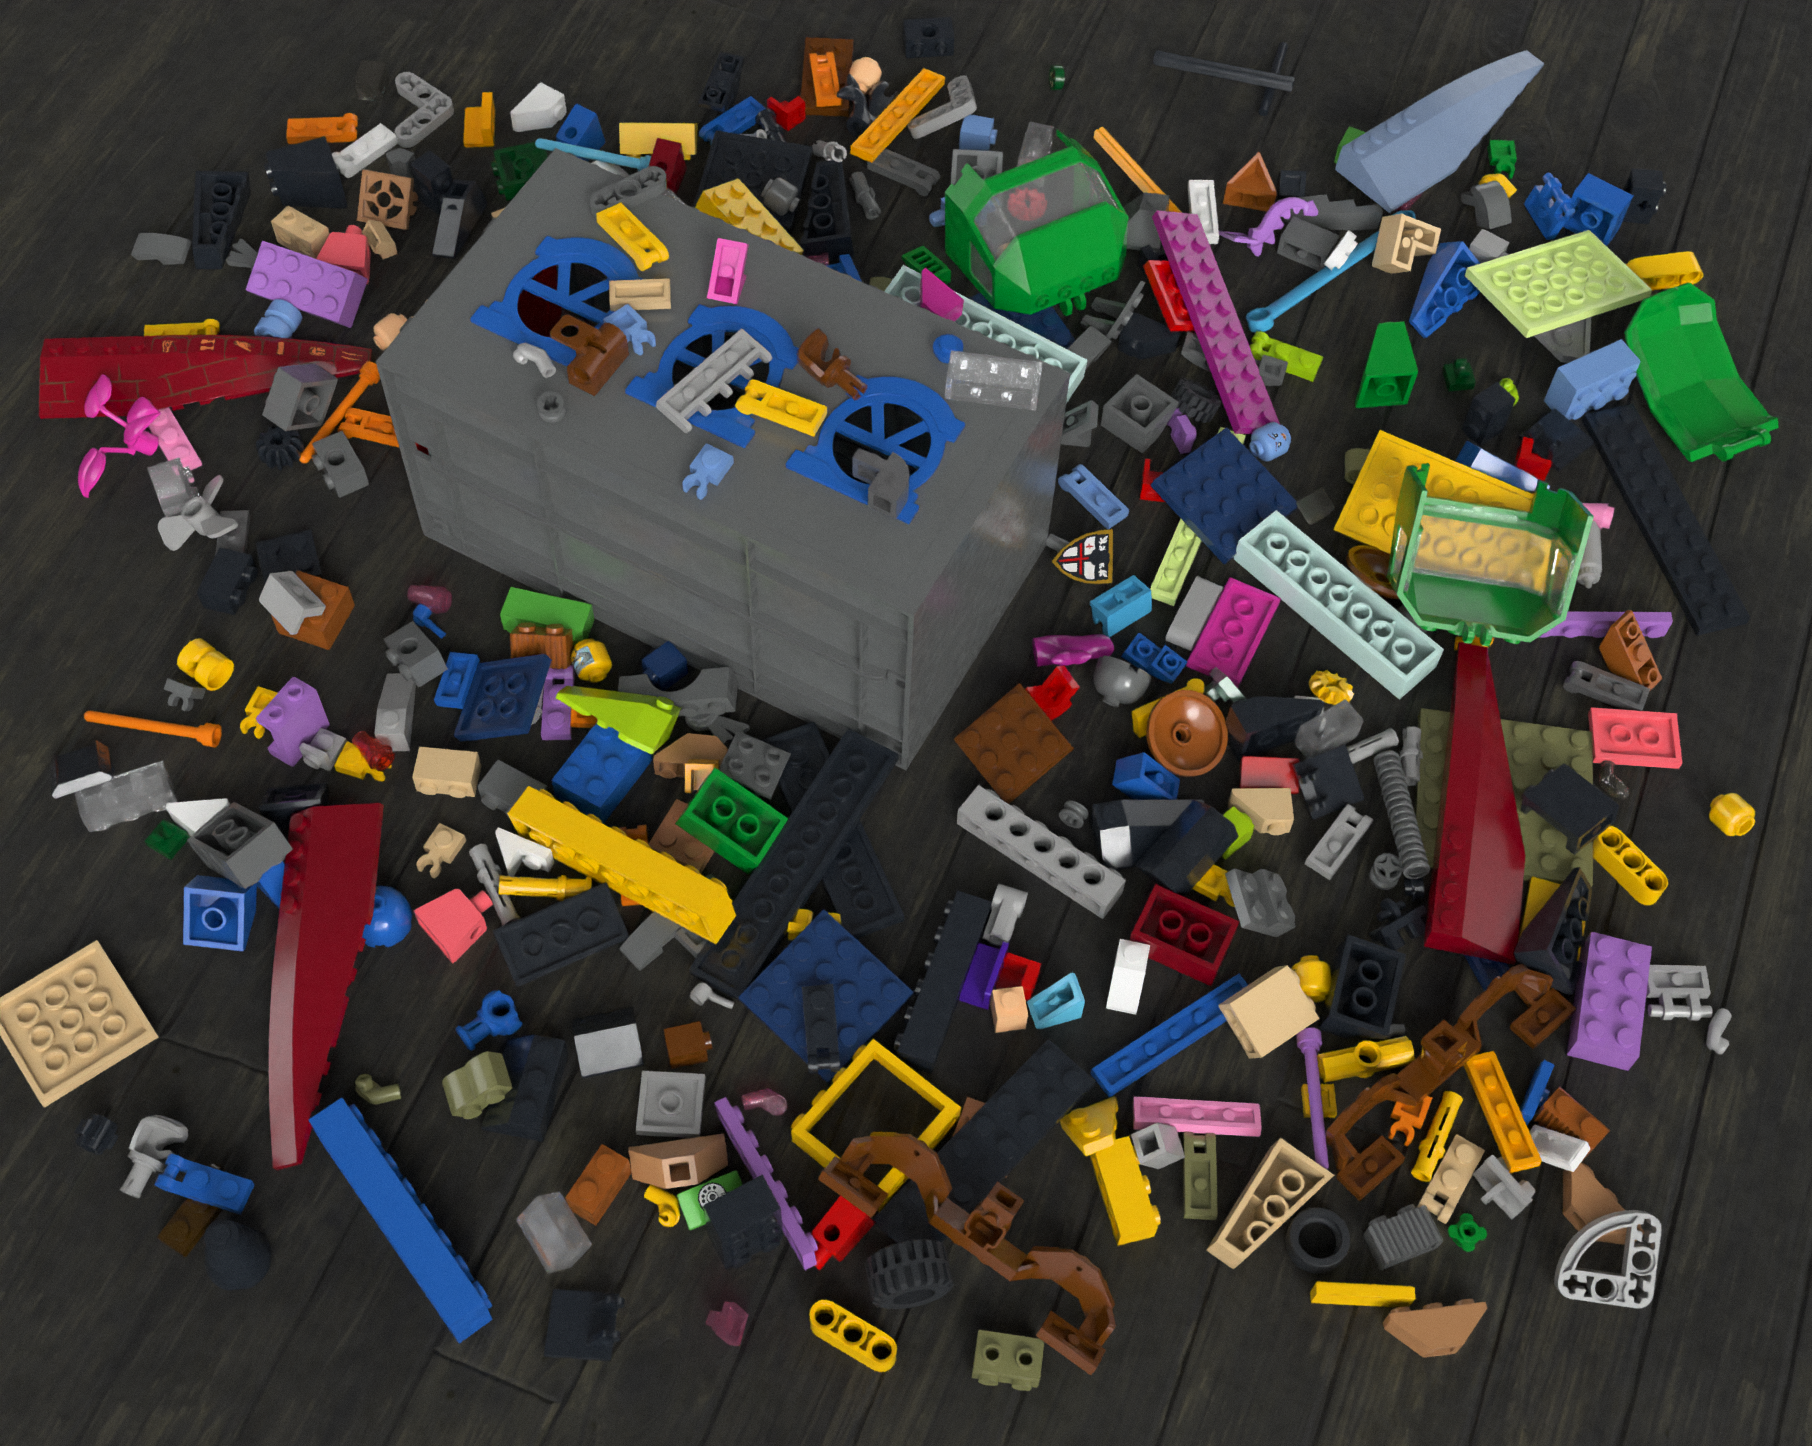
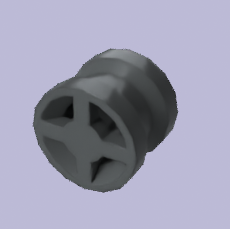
M1384 853L1379 855L1375 859L1369 873V880L1372 885L1381 890L1394 888L1403 872L1400 859L1392 854Z

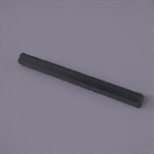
M1159 50L1155 52L1153 64L1157 66L1289 92L1292 91L1295 78L1291 76Z

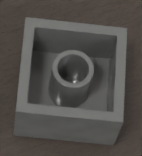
M315 363L278 367L262 415L285 431L320 427L324 422L338 379Z

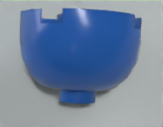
M382 885L376 886L373 917L371 924L365 925L362 938L366 939L365 944L369 947H375V945L393 946L402 941L411 929L413 915L411 906L405 896L395 888Z

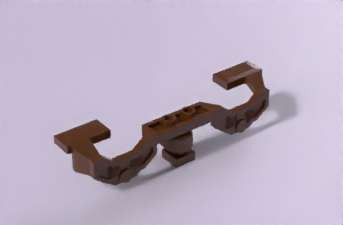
M1523 963L1511 967L1502 977L1497 976L1489 984L1487 990H1484L1461 1014L1456 1025L1452 1027L1443 1020L1426 1034L1421 1040V1054L1397 1075L1392 1073L1382 1077L1371 1088L1367 1087L1364 1089L1356 1101L1337 1117L1326 1132V1143L1332 1148L1336 1170L1338 1171L1336 1179L1360 1201L1404 1162L1405 1157L1383 1136L1379 1137L1359 1154L1345 1134L1355 1122L1376 1104L1385 1100L1401 1102L1415 1107L1477 1054L1482 1046L1477 1021L1487 1009L1506 993L1515 990L1529 1008L1511 1023L1510 1029L1532 1049L1575 1013L1576 1007L1554 988L1550 990L1553 978L1550 975L1529 970Z
M872 1132L870 1136L854 1138L842 1157L839 1159L835 1156L822 1171L818 1180L872 1218L888 1196V1193L865 1178L863 1174L870 1164H890L917 1183L925 1204L929 1223L948 1236L955 1244L962 1246L976 1256L980 1262L990 1266L1009 1281L1031 1278L1051 1279L1077 1297L1086 1317L1079 1329H1076L1057 1314L1050 1311L1036 1336L1088 1374L1092 1375L1097 1369L1106 1351L1101 1346L1116 1327L1112 1310L1115 1303L1107 1282L1103 1279L1098 1267L1092 1264L1087 1257L1078 1254L1073 1249L1033 1246L1026 1255L1005 1240L1004 1236L1011 1227L1012 1219L1024 1202L1019 1196L999 1182H996L986 1199L978 1203L970 1215L947 1198L953 1188L937 1153L930 1149L924 1141L916 1139L911 1134H899L897 1132Z

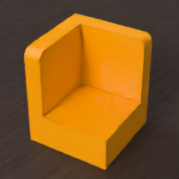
M689 759L685 763V793H692L693 790H698L714 768L719 770V760Z

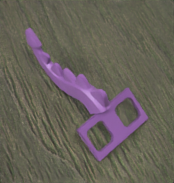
M1288 197L1273 204L1266 212L1260 225L1249 229L1248 236L1243 233L1219 231V235L1234 242L1247 243V247L1250 248L1253 254L1259 256L1264 242L1269 244L1275 243L1273 231L1283 228L1284 224L1280 217L1289 219L1291 216L1290 209H1293L1294 214H1298L1303 209L1304 216H1317L1318 210L1313 200L1307 202L1301 198Z

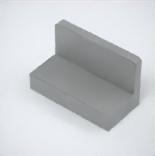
M293 571L270 573L259 597V602L290 635L298 633L304 618L322 615L326 608V605Z

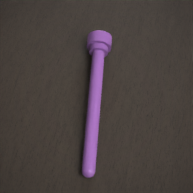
M1305 1028L1296 1034L1297 1046L1305 1055L1315 1162L1327 1170L1329 1164L1317 1053L1322 1046V1037L1320 1030Z

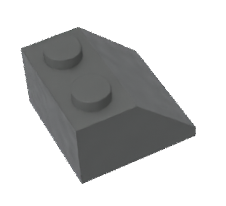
M1136 374L1104 405L1101 426L1143 454L1159 438L1178 407L1179 402Z

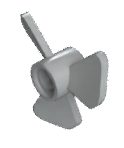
M221 475L216 476L206 485L202 497L190 499L183 506L181 515L165 517L159 521V533L164 544L170 550H178L195 530L200 535L217 538L238 527V523L234 519L221 517L211 506L224 480Z

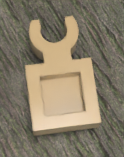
M439 823L423 846L428 854L418 859L416 864L418 871L422 872L426 865L431 864L433 867L430 870V875L432 878H436L441 872L440 864L442 861L451 864L466 842L465 835Z

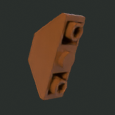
M1627 610L1610 626L1599 649L1608 669L1613 674L1650 688L1651 691L1662 680V677L1633 611Z

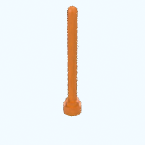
M366 361L362 366L358 382L302 451L301 458L299 459L301 463H308L312 458L311 456L315 454L312 443L328 437L343 419L347 409L354 405L368 385L372 386L379 382L380 376L375 363Z
M87 711L84 714V719L87 722L195 738L203 746L217 747L222 735L219 724L205 723V725L194 727L97 711Z

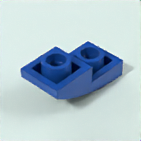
M1141 633L1137 634L1121 656L1137 668L1170 684L1174 682L1187 664L1185 659L1165 645L1161 649Z

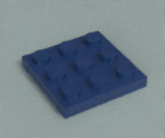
M546 654L478 663L454 737L460 742L528 734L552 659Z

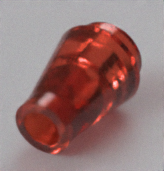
M360 731L354 736L352 740L353 745L357 747L371 769L383 771L393 763L395 754L392 752L391 746L370 736L365 731Z

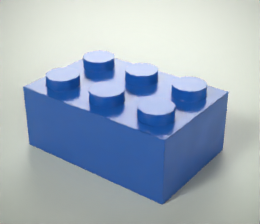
M596 723L551 781L555 797L563 802L567 801L573 804L586 815L593 814L604 824L651 763L653 754H649L618 738L619 732L614 728L608 727L604 729Z

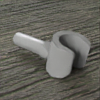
M705 983L697 984L690 995V998L698 1005H703L709 999L712 1002L732 1009L735 1003L717 995Z

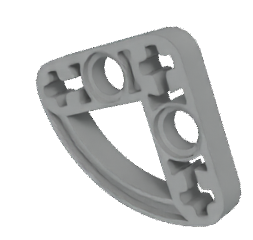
M1625 1210L1601 1216L1588 1223L1573 1236L1560 1256L1554 1276V1284L1557 1290L1565 1297L1574 1300L1630 1308H1644L1648 1306L1654 1294L1661 1238V1224L1659 1220L1646 1211ZM1644 1219L1652 1225L1651 1230H1646L1644 1233V1240L1650 1243V1247L1641 1243L1634 1244L1635 1240L1642 1242L1643 1234L1637 1229V1225L1643 1224ZM1627 1227L1621 1273L1576 1267L1583 1253L1593 1242L1611 1231ZM1638 1251H1645L1649 1256L1648 1264L1643 1268H1636L1632 1264V1257ZM1631 1272L1640 1276H1646V1279L1639 1277L1638 1286L1644 1292L1643 1295H1637L1636 1300L1629 1294L1630 1289L1636 1288L1637 1282L1635 1277L1630 1276ZM1573 1275V1278L1577 1281L1587 1283L1588 1293L1585 1294L1586 1289L1578 1285H1572L1571 1290H1568L1563 1281L1569 1280L1570 1276ZM1601 1279H1609L1612 1283L1611 1292L1605 1296L1597 1295L1595 1292V1285Z

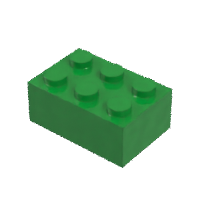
M714 768L698 788L675 824L749 875L760 864L788 818L717 768Z

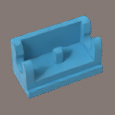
M1132 575L1090 601L1094 623L1102 622L1104 635L1111 637L1152 611L1151 590L1135 575Z

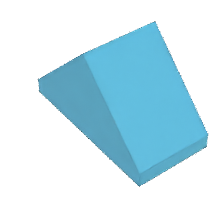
M1070 973L1028 1000L1027 1004L1036 1029H1043L1081 1018L1085 999L1075 973Z

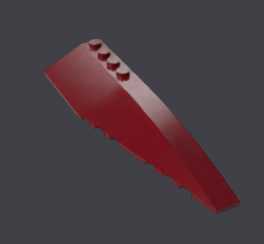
M1459 642L1424 947L1515 965L1514 950L1518 944L1526 855L1488 649L1484 646Z

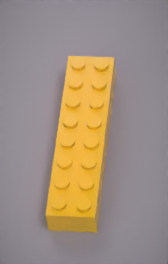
M528 786L507 813L520 837L551 849L555 860L588 877H592L593 880L601 884L607 882L610 889L655 911L714 944L718 943L736 917L732 900L729 898L726 890L727 887L723 882L713 877L708 879L702 876L700 871L691 865L683 866L677 863L666 852L658 853L652 850L641 839H636L635 841L627 837L626 833L618 827L612 826V828H609L593 814L586 816L580 813L573 804L567 801L561 803L555 800L554 796L544 789L538 791Z

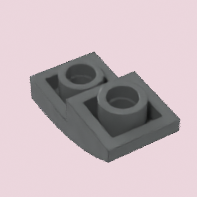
M139 233L131 255L136 260L158 259L163 265L184 264L191 241L168 234Z
M1091 325L1067 350L1088 360L1087 369L1093 361H1097L1112 341Z

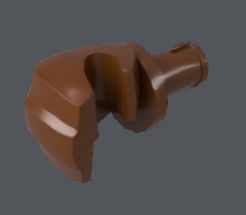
M820 328L816 329L800 345L797 351L798 364L822 386L830 388L837 384L853 400H858L861 398V395L858 394L854 387L864 394L868 385L849 371L851 360L845 355L841 356L839 348L834 349L830 361L824 362L829 343L826 334Z

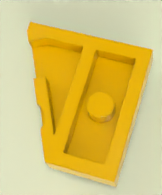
M1113 1096L1088 1107L1074 1109L1060 1120L1062 1129L1085 1156L1115 1145L1116 1136L1114 1131L1117 1128L1115 1116L1116 1112H1118L1117 1100Z

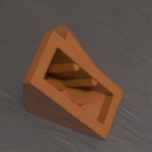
M1260 152L1227 182L1223 204L1261 211H1268L1274 204L1277 191Z

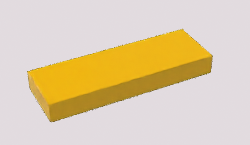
M1317 1281L1310 1291L1311 1303L1409 1307L1415 1300V1287Z

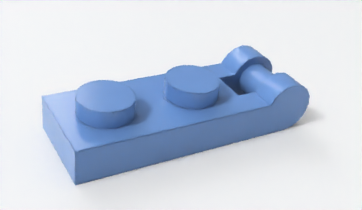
M1077 465L1072 469V473L1069 475L1064 474L1058 478L1060 487L1075 497L1107 530L1128 516L1129 509L1083 465Z

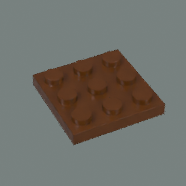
M1020 683L954 738L955 742L999 797L1007 804H1010L1074 749Z

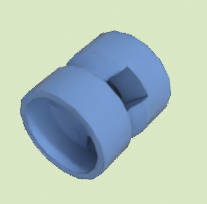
M275 299L265 311V318L262 317L254 329L255 336L291 339L292 333L296 331L302 321V315L289 302Z

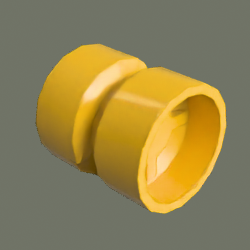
M201 638L190 641L182 649L177 659L179 669L190 677L195 678L199 684L210 691L221 688L229 680L234 670L232 660L221 652L216 651L213 646Z

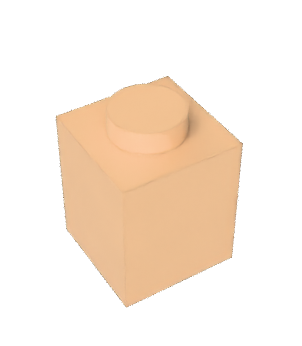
M1023 986L992 990L990 1007L995 1033L1026 1029L1028 1011Z

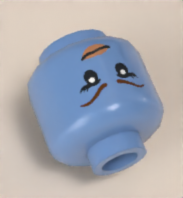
M1270 422L1252 432L1249 447L1254 456L1263 461H1271L1288 451L1291 436L1285 426L1276 422Z

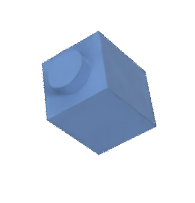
M976 115L964 117L960 130L959 149L989 151L990 145H995L997 130L993 129L994 119Z

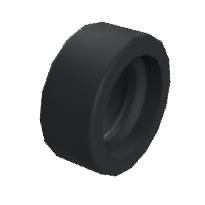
M1309 1208L1300 1212L1292 1220L1285 1237L1286 1251L1292 1262L1300 1269L1312 1274H1324L1334 1270L1345 1258L1350 1245L1349 1230L1343 1219L1335 1212L1325 1208ZM1319 1223L1333 1232L1336 1238V1248L1329 1257L1317 1259L1308 1255L1301 1248L1298 1236L1300 1230L1305 1225Z

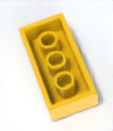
M739 178L703 191L695 208L705 214L720 218L728 224L745 229L749 233L765 240H770L785 249L795 251L800 255L804 251Z

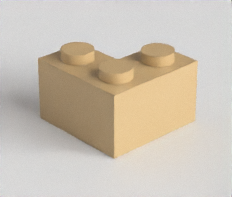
M1404 214L1382 217L1372 267L1391 274L1411 271L1414 256L1436 254L1441 229Z

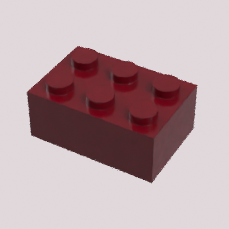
M1155 884L1131 933L1130 941L1150 945L1149 959L1212 986L1235 936L1239 921Z

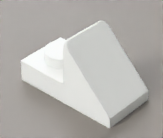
M497 828L495 832L510 877H514L522 862L533 870L542 869L546 872L551 870L554 864L551 849Z

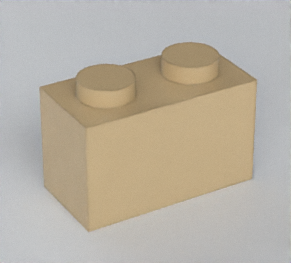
M419 747L412 776L416 790L426 795L440 793L449 794L456 798H464L465 796L475 797L481 771L478 752Z

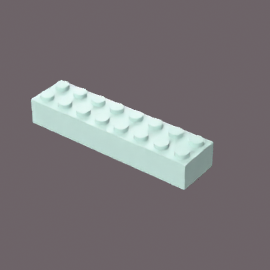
M903 265L884 292L898 296L904 301L920 307L921 274ZM957 293L964 299L962 315L954 322L970 330L978 331L993 340L1005 343L1025 354L1033 355L1041 361L1058 366L1070 373L1067 404L1084 378L1088 360Z
M1277 510L1238 541L1237 554L1234 557L1236 562L1281 598L1282 601L1399 700L1437 667L1444 651L1442 647L1372 589L1364 585L1353 573Z

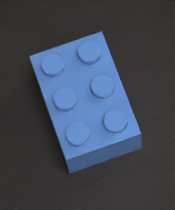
M1622 339L1558 367L1544 402L1551 410L1556 409L1568 420L1572 418L1574 420L1578 419L1585 412L1592 409L1598 410L1614 399H1622L1628 393L1630 383L1635 378L1641 361Z

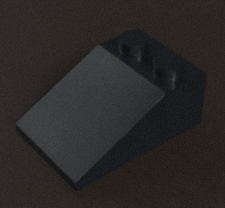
M1255 696L1248 700L1245 698L1239 699L1230 706L1225 723L1228 730L1227 744L1237 761L1240 762L1243 756H1256L1311 735L1315 732L1324 703L1322 700L1263 696Z

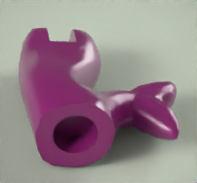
M1104 634L1085 636L1048 635L1032 639L1036 667L1054 664L1059 666L1082 664L1089 659L1110 656L1114 651L1112 640Z

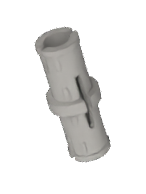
M1407 727L1403 729V747L1399 758L1402 761L1405 782L1408 786H1414L1420 781V759H1423V752L1420 747L1421 729Z

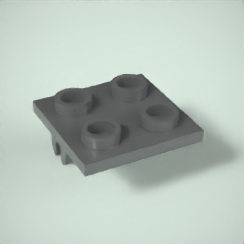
M1140 281L1125 304L1099 297L1095 298L1091 307L1097 312H1104L1115 317V322L1085 315L1080 322L1081 326L1088 329L1092 325L1109 340L1111 337L1116 340L1133 315L1134 309L1143 298L1144 294L1140 293L1145 282Z
M737 731L719 771L738 784L754 790V795L758 798L761 795L771 799L791 753Z

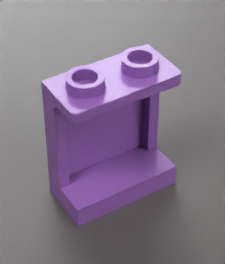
M292 677L256 717L257 723L270 730L274 741L268 747L270 754L291 767H294L302 758L299 749L301 744L309 745L320 728L326 730L330 726L317 690L296 677Z

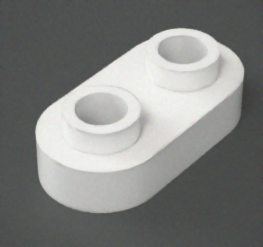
M1348 230L1324 262V265L1330 270H1333L1334 267L1340 269L1358 244L1354 241L1357 236Z

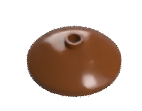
M1180 690L1170 693L1161 698L1150 712L1146 728L1150 751L1160 765L1175 775L1183 777L1202 775L1213 769L1225 753L1228 741L1226 721L1219 707L1206 695L1192 690ZM1177 731L1181 734V740L1176 738Z

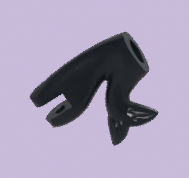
M848 74L845 79V87L837 92L838 98L852 101L853 103L852 112L847 120V129L854 137L859 138L899 95L897 91L888 99L883 95L886 87L889 85L886 81L878 82L871 89L868 102L860 90L858 82L851 74Z

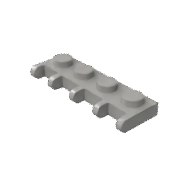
M741 328L657 401L656 408L683 432L688 433L692 430V425L687 420L693 414L699 411L702 415L708 416L712 412L709 405L706 404L718 393H721L726 398L730 397L733 391L728 384L739 374L749 380L754 376L749 366L758 358L764 363H768L772 360V355Z

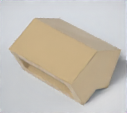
M368 220L362 233L367 237L373 252L380 254L382 259L396 255L395 243L384 224L380 221Z

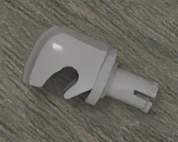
M154 1115L143 1118L129 1146L130 1152L128 1157L132 1159L134 1165L120 1191L130 1196L133 1195L135 1198H140V1194L152 1172H164L166 1168L165 1161L168 1155L174 1154L171 1150L162 1151L163 1148L172 1143H184L188 1138L187 1127L181 1122L165 1116Z

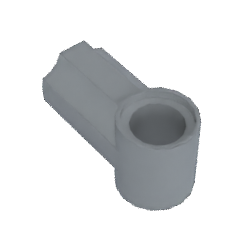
M998 884L991 905L992 912L983 938L989 941L990 944L1000 947L1003 941L1009 943L1016 920L1022 915L1028 892Z

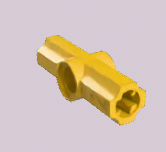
M1407 1036L1380 1042L1362 1041L1356 1047L1317 1055L1319 1076L1324 1083L1354 1076L1368 1078L1375 1072L1406 1066L1415 1060L1414 1048ZM1359 1056H1367L1372 1063L1363 1062Z

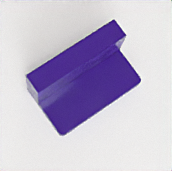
M1003 941L1000 949L981 943L978 944L959 1001L986 1010L989 1009L992 990L996 989L1009 943Z

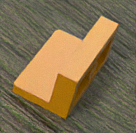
M482 92V107L465 108V147L494 146L495 106L492 92Z

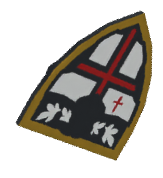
M1099 530L1086 533L1074 539L1061 549L1052 560V563L1063 574L1075 581L1097 585L1112 584L1114 530Z

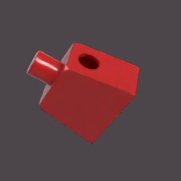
M841 1195L811 1233L818 1247V1250L814 1252L817 1263L814 1267L819 1271L831 1256L838 1262H841L874 1225L870 1216ZM834 1234H840L837 1240L829 1241Z

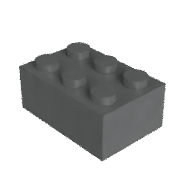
M236 802L229 805L187 839L206 867L245 889L256 884L266 871L272 866L280 864L286 855L293 850L274 822Z

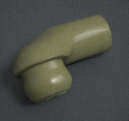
M362 1074L356 1078L355 1090L357 1094L370 1104L377 1105L402 1099L398 1083L381 1087L372 1081V1076L369 1074Z

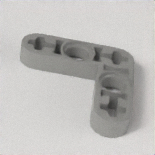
M403 72L396 76L397 92L419 107L416 112L395 128L398 144L401 147L410 148L447 121L453 115L454 109L450 97L415 74ZM424 93L430 94V96L427 98L418 97L419 95ZM421 119L431 120L429 123L426 124L418 123Z
M967 76L956 77L948 83L950 102L909 122L907 127L913 138L924 137L969 116L977 109L973 89Z

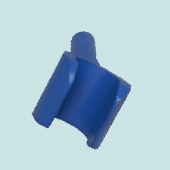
M418 604L413 611L414 623L418 626H426L442 639L446 633L429 619L432 614L431 610L425 605Z

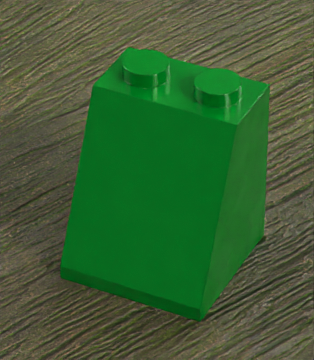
M1404 321L1378 323L1355 401L1356 408L1404 405L1408 403L1418 374V368Z

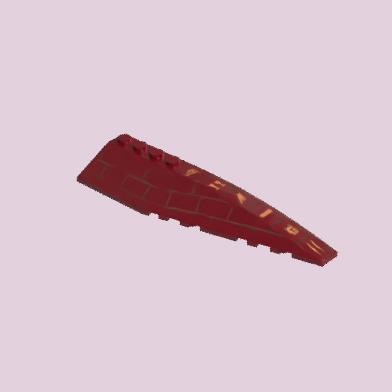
M159 335L44 339L40 356L39 417L40 419L88 417L84 411L85 401L90 390L102 374L110 379L112 385L111 396L104 404L105 408L116 416H127L132 405L140 397L150 400L152 405L158 410L172 407L174 411L184 409V404L200 402V405L211 403V401L219 397L229 400L269 392L278 367L315 363L336 378L359 374L366 361L372 362L373 352L369 348L342 344L238 335ZM99 411V413H98L95 417H108V416H106V415L103 414L101 411Z

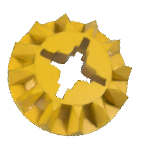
M1328 670L1324 672L1316 671L1309 680L1311 691L1326 703L1345 705L1351 701L1354 695L1352 692L1353 686L1346 683L1347 679L1339 677L1337 673L1331 674Z

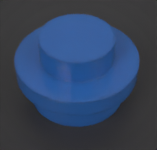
M944 334L935 339L933 352L939 361L953 363L963 353V342L955 335Z

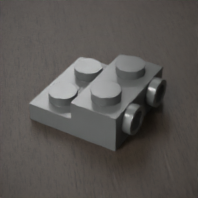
M1235 868L1225 873L1241 928L1273 937H1279L1295 928V914L1287 902V889L1279 874L1264 869L1251 874Z

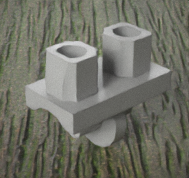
M1494 1155L1490 1156L1472 1174L1487 1192L1481 1198L1482 1202L1488 1204L1494 1200L1511 1220L1533 1200L1531 1197L1535 1193V1189L1528 1181L1522 1180L1518 1183L1509 1173L1503 1157L1496 1158Z

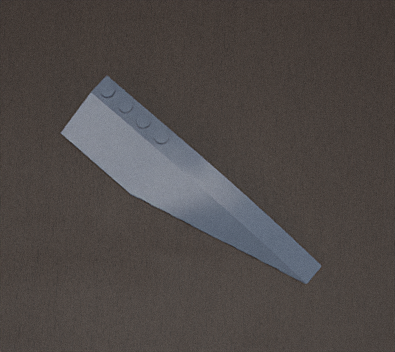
M1525 50L1485 65L1456 79L1344 145L1335 170L1386 211L1392 212L1454 173L1459 168L1460 163L1469 156L1470 151L1480 143L1481 138L1501 118L1506 108L1511 106L1517 95L1522 93L1527 83H1530L1542 69L1544 63Z

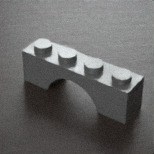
M730 667L702 669L696 680L686 688L666 692L655 688L647 674L621 676L619 678L618 692L666 697L672 700L675 706L681 708L678 716L721 715L725 712L736 711L738 681Z

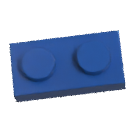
M450 652L446 663L448 670L443 672L434 698L437 706L463 709L477 665L480 662L477 655Z

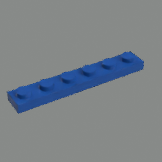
M1237 974L1092 1068L1091 1075L1110 1098L1226 1022L1227 1020L1218 1005L1248 986V984L1240 974Z

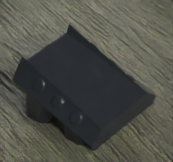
M95 740L94 745L60 756L54 753L50 764L52 796L54 798L62 797L111 781L114 778L115 767L109 754V748Z

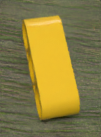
M1691 251L1639 257L1626 264L1652 290L1674 288L1687 282L1695 284L1703 277L1698 261Z
M1610 826L1593 840V858L1636 901L1644 905H1652L1657 902L1668 886V879L1621 830ZM1646 884L1652 886L1654 890L1650 889Z
M820 1300L811 1307L810 1328L817 1337L875 1371L886 1372L894 1366L897 1347L894 1339L888 1334L832 1301ZM821 1313H828L833 1317V1321L828 1325H821L815 1319ZM849 1330H857L861 1333L862 1338L857 1342H849L845 1339L844 1334ZM883 1346L891 1354L886 1359H878L873 1355V1350Z

